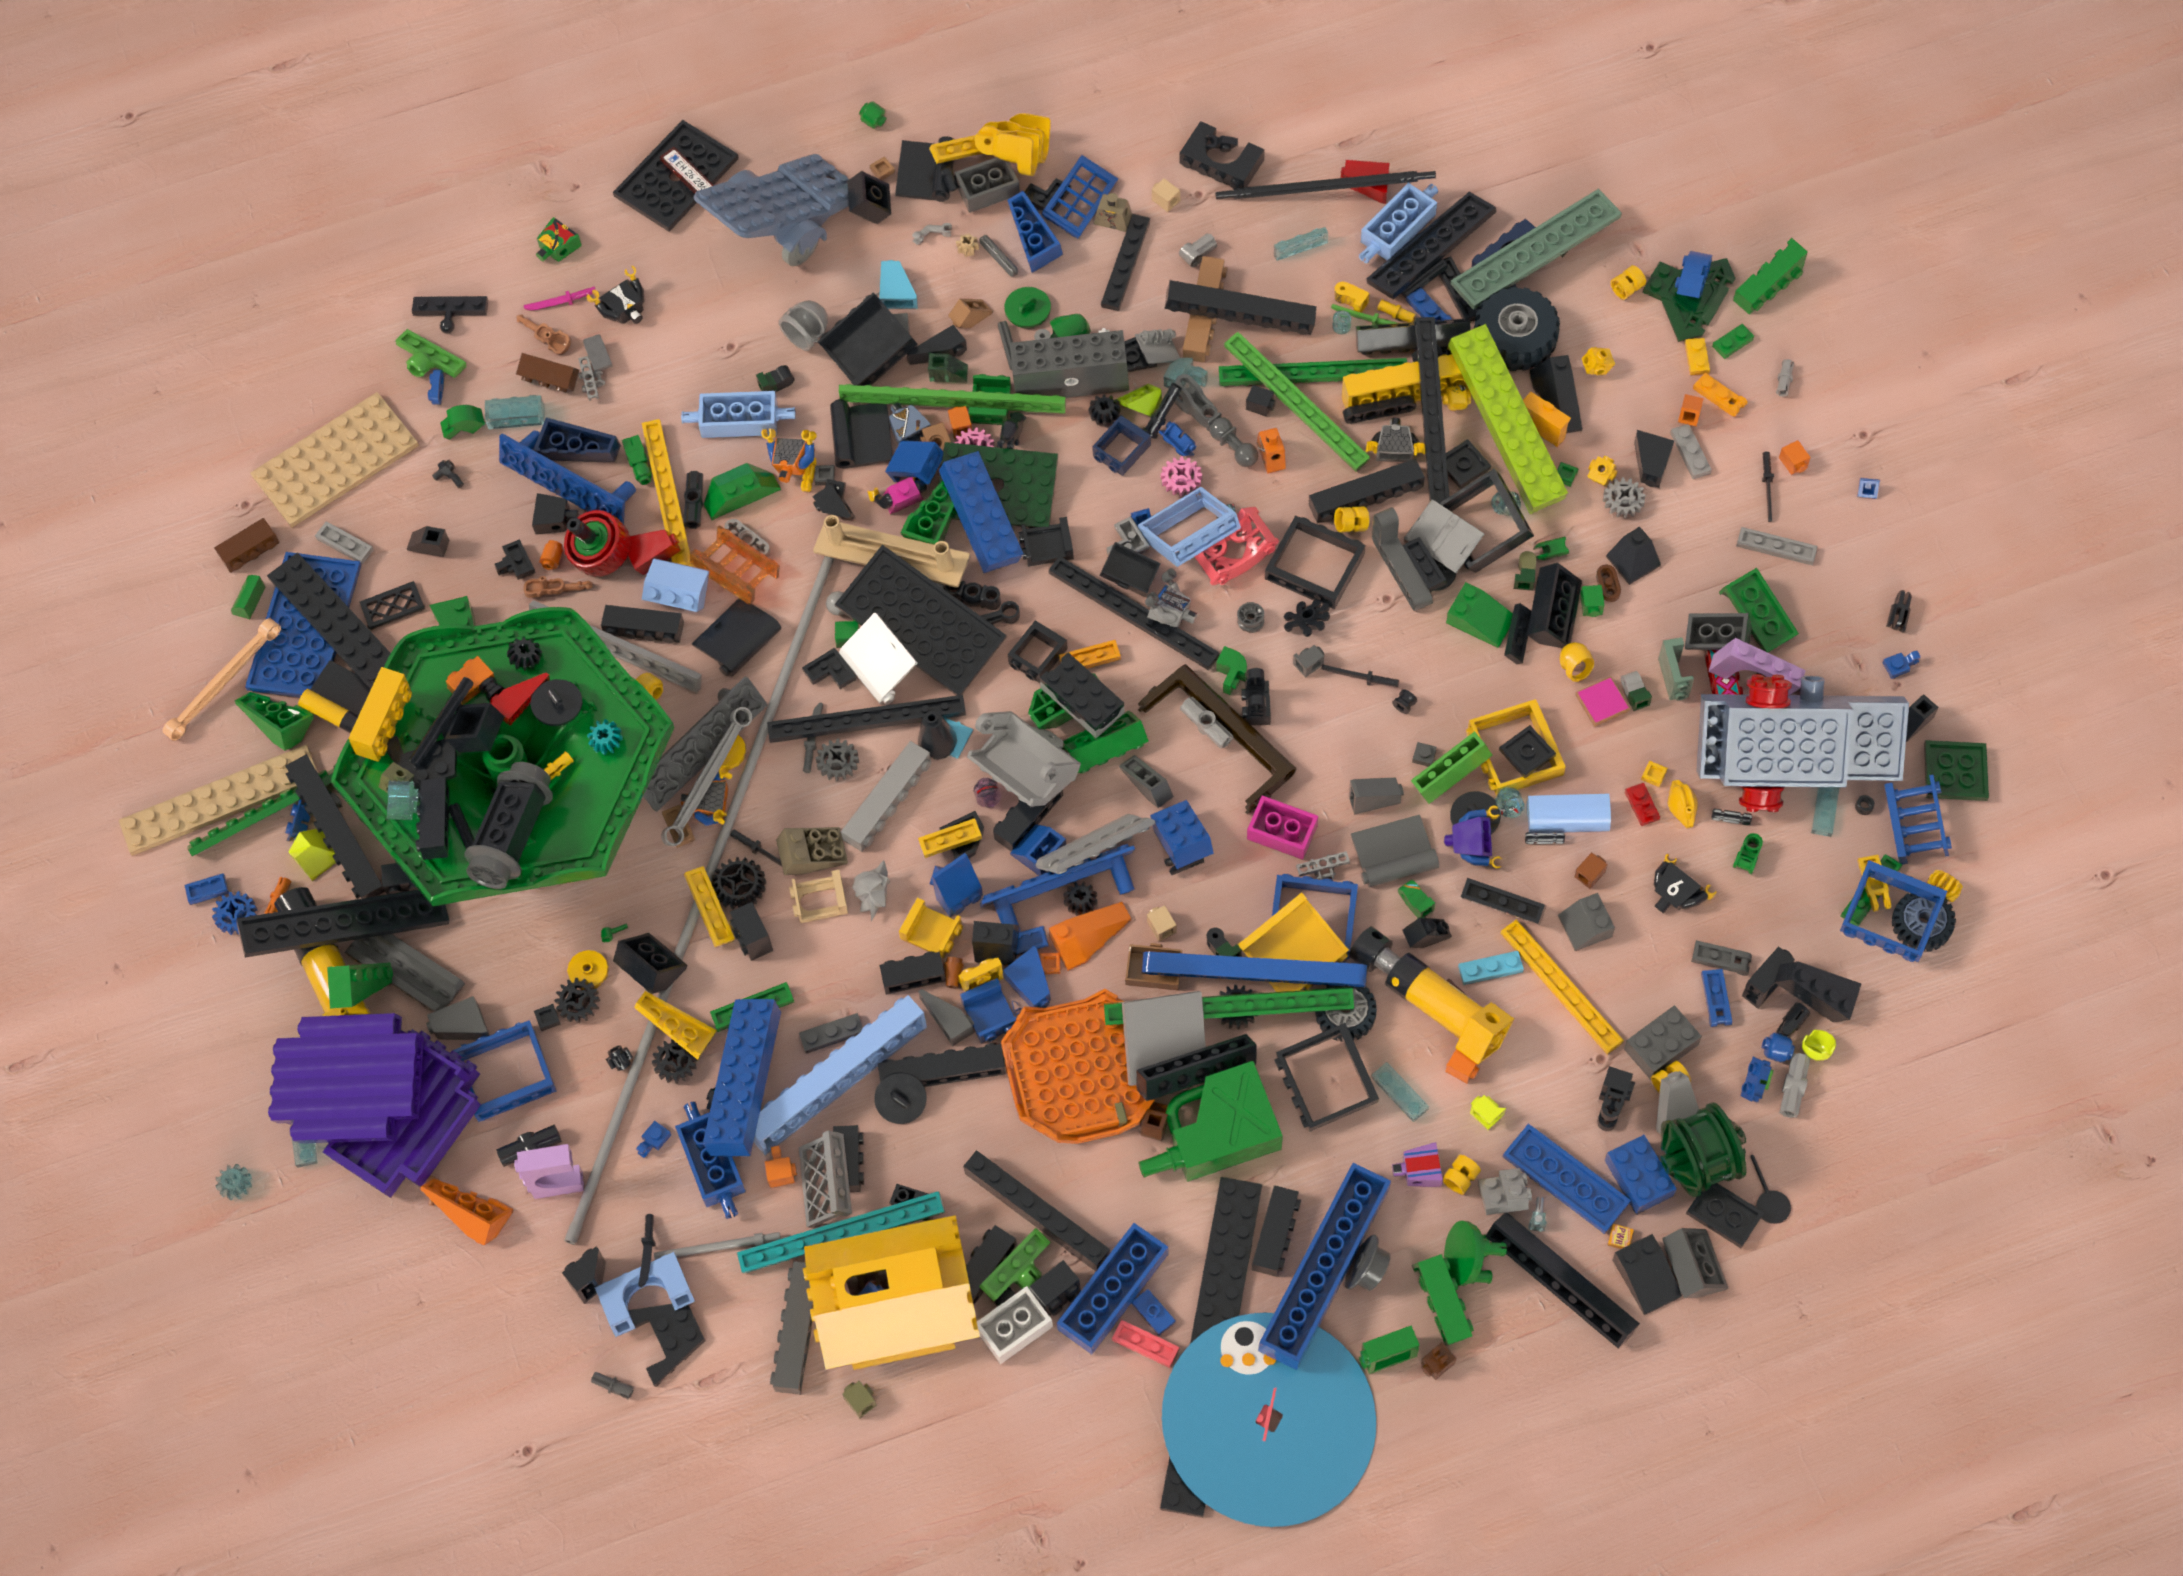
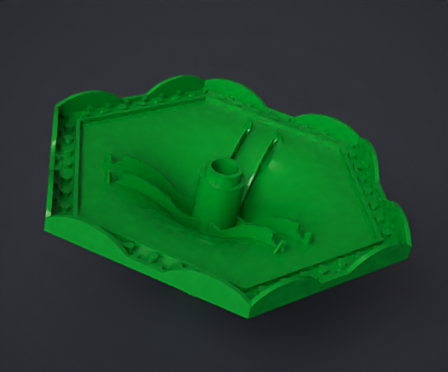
M538 608L521 612L503 622L474 627L458 624L438 625L423 628L404 636L394 647L384 668L404 674L412 691L410 701L406 702L403 708V716L395 725L396 731L394 736H398L404 754L418 747L451 697L452 693L446 684L448 676L454 671L458 672L463 668L465 662L477 656L494 673L496 683L502 685L504 689L547 673L550 680L561 679L573 683L579 689L583 701L579 715L573 721L561 726H549L540 722L534 716L530 704L511 726L502 721L491 751L463 753L457 751V777L447 780L450 789L449 806L455 803L460 805L474 839L498 787L497 777L500 773L510 771L511 766L516 762L531 763L545 770L549 762L553 763L565 751L574 760V762L570 763L560 772L561 775L559 777L555 776L551 780L548 787L552 791L553 798L549 804L542 806L518 864L521 867V874L515 879L508 880L506 887L502 889L485 887L468 876L466 870L469 862L465 858L466 849L450 812L448 857L423 860L421 852H417L416 840L419 839L416 824L420 822V818L417 815V806L420 805L417 790L413 786L411 792L408 795L404 794L400 800L389 795L386 791L379 788L382 773L394 761L387 753L381 756L379 762L356 755L349 739L346 741L333 771L331 779L333 786L430 904L438 906L607 876L675 728L673 722L658 702L636 679L629 675L614 658L596 632L572 608ZM523 636H525L526 640L533 638L534 643L539 642L542 656L539 665L535 664L533 670L527 667L526 671L523 670V667L516 670L515 665H510L507 651L509 650V644L514 643L515 638L522 640ZM478 693L466 704L490 702L486 699L485 694ZM604 719L608 720L609 723L614 721L617 727H620L622 730L620 735L623 737L622 741H618L620 748L614 747V753L608 750L606 755H603L601 751L596 753L593 750L594 747H590L588 744L590 739L587 737V734L592 733L590 726L597 727L596 721L603 724ZM442 733L440 734L436 742L443 739Z

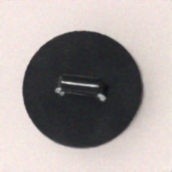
M561 679L550 680L541 684L534 691L531 698V709L534 716L540 722L549 726H561L573 721L579 715L583 704L579 689L573 683Z
M1467 792L1458 797L1453 803L1450 811L1452 826L1457 824L1459 819L1468 811L1489 810L1491 806H1497L1498 809L1491 810L1492 815L1500 814L1497 819L1490 818L1492 835L1500 824V807L1493 797L1484 792Z
M904 1072L893 1073L883 1078L878 1084L874 1096L875 1106L879 1114L887 1121L895 1124H905L917 1119L922 1114L927 1100L926 1090L922 1082L915 1076Z

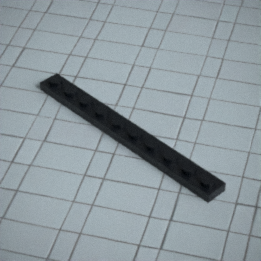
M1435 317L1415 318V332L1429 502L1433 499L1437 503H1441L1449 497Z
M1061 556L1057 558L1048 570L1049 574L1208 671L1219 658L1220 652L1178 627L1162 624L1148 618L1150 610Z
M963 695L771 721L767 722L769 741L773 743L922 722L924 714L929 711H936L943 718L965 716Z

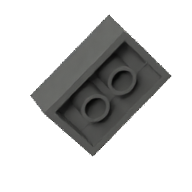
M997 157L955 172V178L960 187L958 189L969 213L1010 199L1020 193L1019 181L1010 162Z
M1674 1005L1626 1040L1624 1050L1651 1080L1652 1075L1660 1070H1665L1666 1066L1674 1061H1678L1697 1047L1702 1036Z

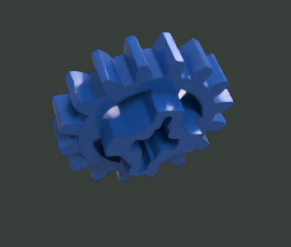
M237 891L236 895L229 892V897L226 898L222 895L223 900L221 902L216 901L218 907L212 908L215 913L212 915V918L216 921L215 925L223 933L228 931L232 935L236 931L239 935L236 923L237 918L255 916V912L258 909L254 905L253 899H249L246 893L242 896L240 891Z

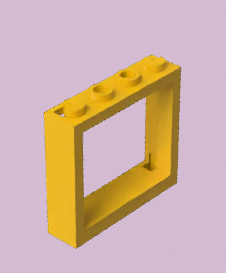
M1536 699L1469 720L1468 729H1466L1467 736L1475 731L1480 737L1478 731L1529 715L1536 732L1556 752V756L1549 761L1552 766L1551 768L1532 773L1526 778L1520 777L1501 784L1490 758L1481 764V769L1484 774L1487 773L1489 788L1491 791L1494 790L1496 797L1563 776L1566 766Z

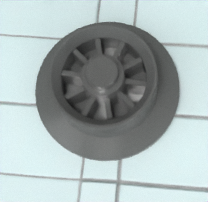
M1371 1235L1360 1246L1345 1277V1287L1347 1289H1352L1358 1284L1371 1291L1383 1278L1391 1256L1389 1252L1378 1247V1236Z

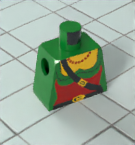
M553 217L537 237L540 250L536 253V256L542 262L549 256L556 261H561L582 246L579 235Z

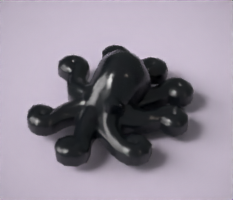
M1315 599L1311 605L1306 607L1304 601L1299 602L1296 606L1297 614L1290 611L1284 614L1286 621L1294 620L1284 625L1285 631L1290 632L1293 627L1299 626L1303 631V635L1309 637L1312 634V630H1324L1325 623L1323 621L1330 619L1328 612L1330 610L1329 604L1324 603L1321 606L1320 600Z

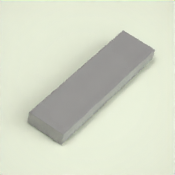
M1741 527L1736 545L1737 547L1812 566L1818 548L1816 545Z

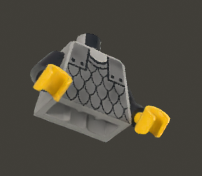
M1392 418L1390 419V425L1382 426V430L1377 432L1367 442L1365 452L1373 451L1374 454H1377L1376 461L1407 462L1413 460V453L1414 456L1417 453L1425 455V444L1421 443L1416 435L1410 432V427L1401 426V419Z

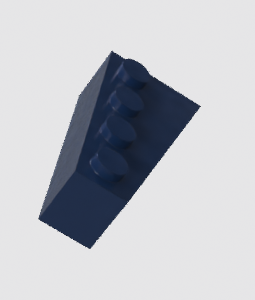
M546 417L533 450L550 460L615 462L621 444L614 435Z

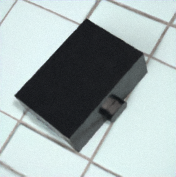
M1115 542L1099 576L1116 583L1126 590H1131L1145 597L1161 563Z

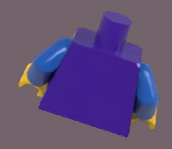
M1491 806L1489 810L1468 811L1459 819L1457 824L1452 826V834L1445 835V845L1447 847L1453 846L1454 853L1460 854L1461 858L1471 865L1487 867L1492 865L1494 868H1501L1502 866L1494 865V860L1496 858L1502 859L1501 857L1496 856L1489 859L1492 856L1490 818L1497 819L1500 814L1492 815L1491 810H1496L1498 807Z

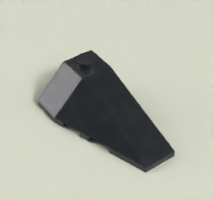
M1569 356L1550 357L1529 370L1534 391L1543 400L1550 402L1555 408L1571 418L1566 433L1582 431Z

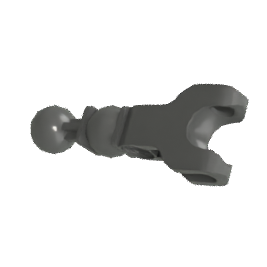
M1182 374L1178 376L1175 384L1182 387V391L1176 398L1175 404L1184 413L1190 414L1203 427L1207 428L1206 430L1210 432L1212 438L1220 441L1221 446L1227 443L1235 451L1234 456L1239 465L1242 467L1254 465L1259 457L1256 447L1251 443H1242L1235 436L1237 428L1233 427L1230 420L1221 417L1222 414L1217 412V408L1204 395L1199 384L1190 375ZM1186 381L1189 383V387L1184 388L1180 383Z

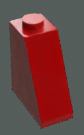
M1346 160L1345 167H1341L1340 178L1388 174L1390 163ZM1388 185L1350 188L1375 201L1386 204Z
M665 529L630 536L631 546L628 557L634 569L642 575H646L654 558L666 561L680 552L681 549L678 545L680 541L674 533L671 534Z

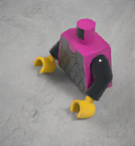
M909 477L889 486L883 496L879 493L877 487L873 491L868 490L867 493L870 501H875L881 508L888 509L891 515L922 501L923 498L920 493L926 491L927 485L918 477Z

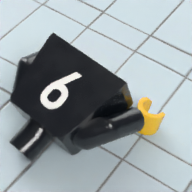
M1670 854L1665 855L1664 861L1655 870L1654 891L1661 896L1655 904V908L1664 914L1670 905H1673L1678 910H1686L1706 900L1713 899L1717 891L1710 893L1708 891L1711 887L1710 884L1703 890L1700 884L1675 866L1677 858L1674 861H1669Z

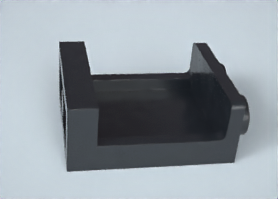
M1067 517L1059 518L1060 524L1049 525V527L1042 526L1026 529L1025 524L1021 525L1022 531L1018 532L1020 543H1024L1025 548H1022L1023 560H1027L1028 567L1054 563L1059 556L1066 560L1074 559Z

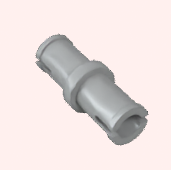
M1790 359L1782 361L1781 373L1778 374L1777 378L1779 383L1776 394H1779L1781 397L1788 395L1790 383L1793 381L1792 371L1795 363Z

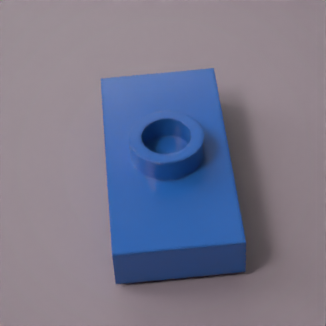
M224 873L184 885L190 905L229 894Z
M1040 926L1018 932L1016 955L1027 952L1033 946L1037 949L1048 947L1049 943L1045 927Z
M1149 1289L1132 1301L1135 1309L1159 1336L1176 1323L1175 1319Z

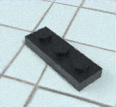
M1420 537L1402 545L1430 592L1447 584L1446 578Z
M1521 603L1514 605L1504 654L1515 664L1523 663L1531 610Z

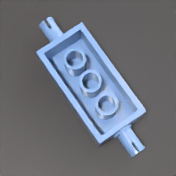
M1408 183L1361 229V243L1367 246V248L1359 254L1360 260L1367 264L1376 254L1385 260H1389L1409 243L1436 216L1437 202L1432 197L1438 193V188L1436 186L1433 187V184H1429L1422 192Z
M775 391L699 394L698 411L681 412L682 424L699 423L702 438L762 436L761 431L763 429H766L769 435V428L774 429L777 435V421L780 419H796L795 407L778 408Z

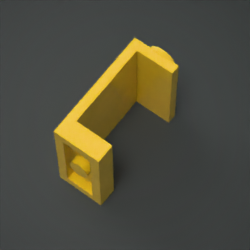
M917 897L899 930L900 939L928 952H940V956L944 958L946 953L951 952L955 937L959 936L962 932L961 916L957 915L955 920L927 908L925 900Z

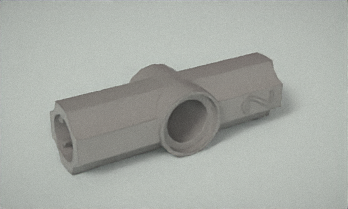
M1194 697L1188 698L1183 702L1180 710L1198 727L1200 733L1207 735L1220 749L1230 744L1233 735L1216 720L1213 712L1206 710ZM1204 721H1209V722H1211V723L1206 725V724H1203L1202 722H1204Z
M1793 1053L1789 1071L1783 1084L1782 1092L1784 1094L1779 1113L1788 1118H1797L1801 1099L1804 1097L1808 1079L1806 1077L1811 1058L1802 1053Z

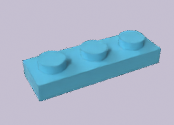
M1518 951L1458 964L1463 985L1517 974L1524 970Z

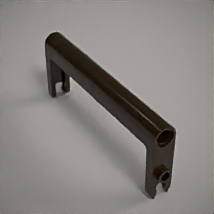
M1187 664L1179 667L1158 686L1152 687L1148 694L1138 703L1141 706L1138 711L1147 713L1175 689L1181 688L1190 698L1194 697L1206 710L1214 713L1216 720L1233 735V738L1273 775L1245 800L1247 803L1245 806L1246 814L1251 813L1257 808L1261 796L1271 798V795L1286 783L1297 770L1285 756Z

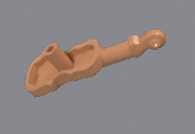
M522 314L516 316L518 323L522 322L524 326L534 331L535 338L544 344L547 343L548 349L557 355H562L569 349L571 338L561 330L554 332V329L545 323L538 326L529 319L524 318Z
M540 576L539 579H530L525 582L524 594L528 598H535L546 594H561L565 591H581L584 588H593V583L590 581H578V583L564 584L560 578L547 581L546 576Z

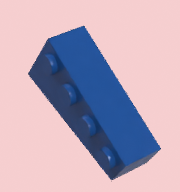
M1024 191L1008 199L1031 272L1037 271L1062 256L1063 252L1059 241Z

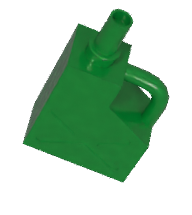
M1254 1061L1207 1076L1203 1085L1174 1096L1168 1103L1166 1114H1168L1167 1124L1173 1137V1147H1167L1166 1152L1139 1161L1138 1164L1143 1178L1169 1169H1173L1175 1172L1182 1168L1186 1181L1189 1182L1282 1150L1283 1135ZM1201 1099L1197 1122L1182 1127L1178 1116L1179 1109L1187 1103Z

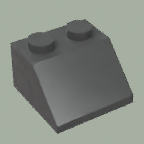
M1598 893L1579 899L1558 914L1575 951L1613 937L1615 926Z

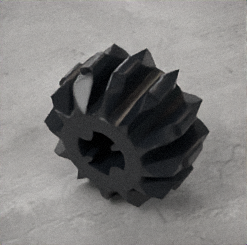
M1103 394L1102 398L1096 395L1095 400H1091L1088 410L1092 421H1096L1097 425L1103 423L1106 427L1107 423L1113 424L1114 420L1119 418L1121 407L1117 399L1113 400L1112 395L1107 398Z
M523 636L522 640L515 638L514 643L509 644L507 657L509 658L510 665H515L516 670L520 667H523L524 671L527 670V667L533 670L535 664L539 665L542 656L539 642L534 643L533 638L526 640L525 636Z
M1075 881L1074 887L1068 885V892H1064L1063 895L1065 898L1064 906H1068L1069 912L1075 910L1076 916L1080 912H1083V914L1087 913V910L1092 912L1094 910L1093 905L1098 903L1096 899L1097 892L1093 891L1092 885L1086 887V882L1084 881L1081 885H1078Z

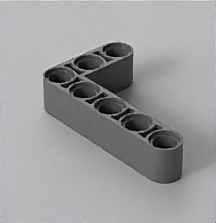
M1391 507L1374 514L1372 540L1409 605L1414 611L1433 604V599L1398 539L1399 518L1395 509Z

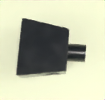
M537 493L532 521L535 534L565 532L568 521L579 517V511L570 510L565 498Z

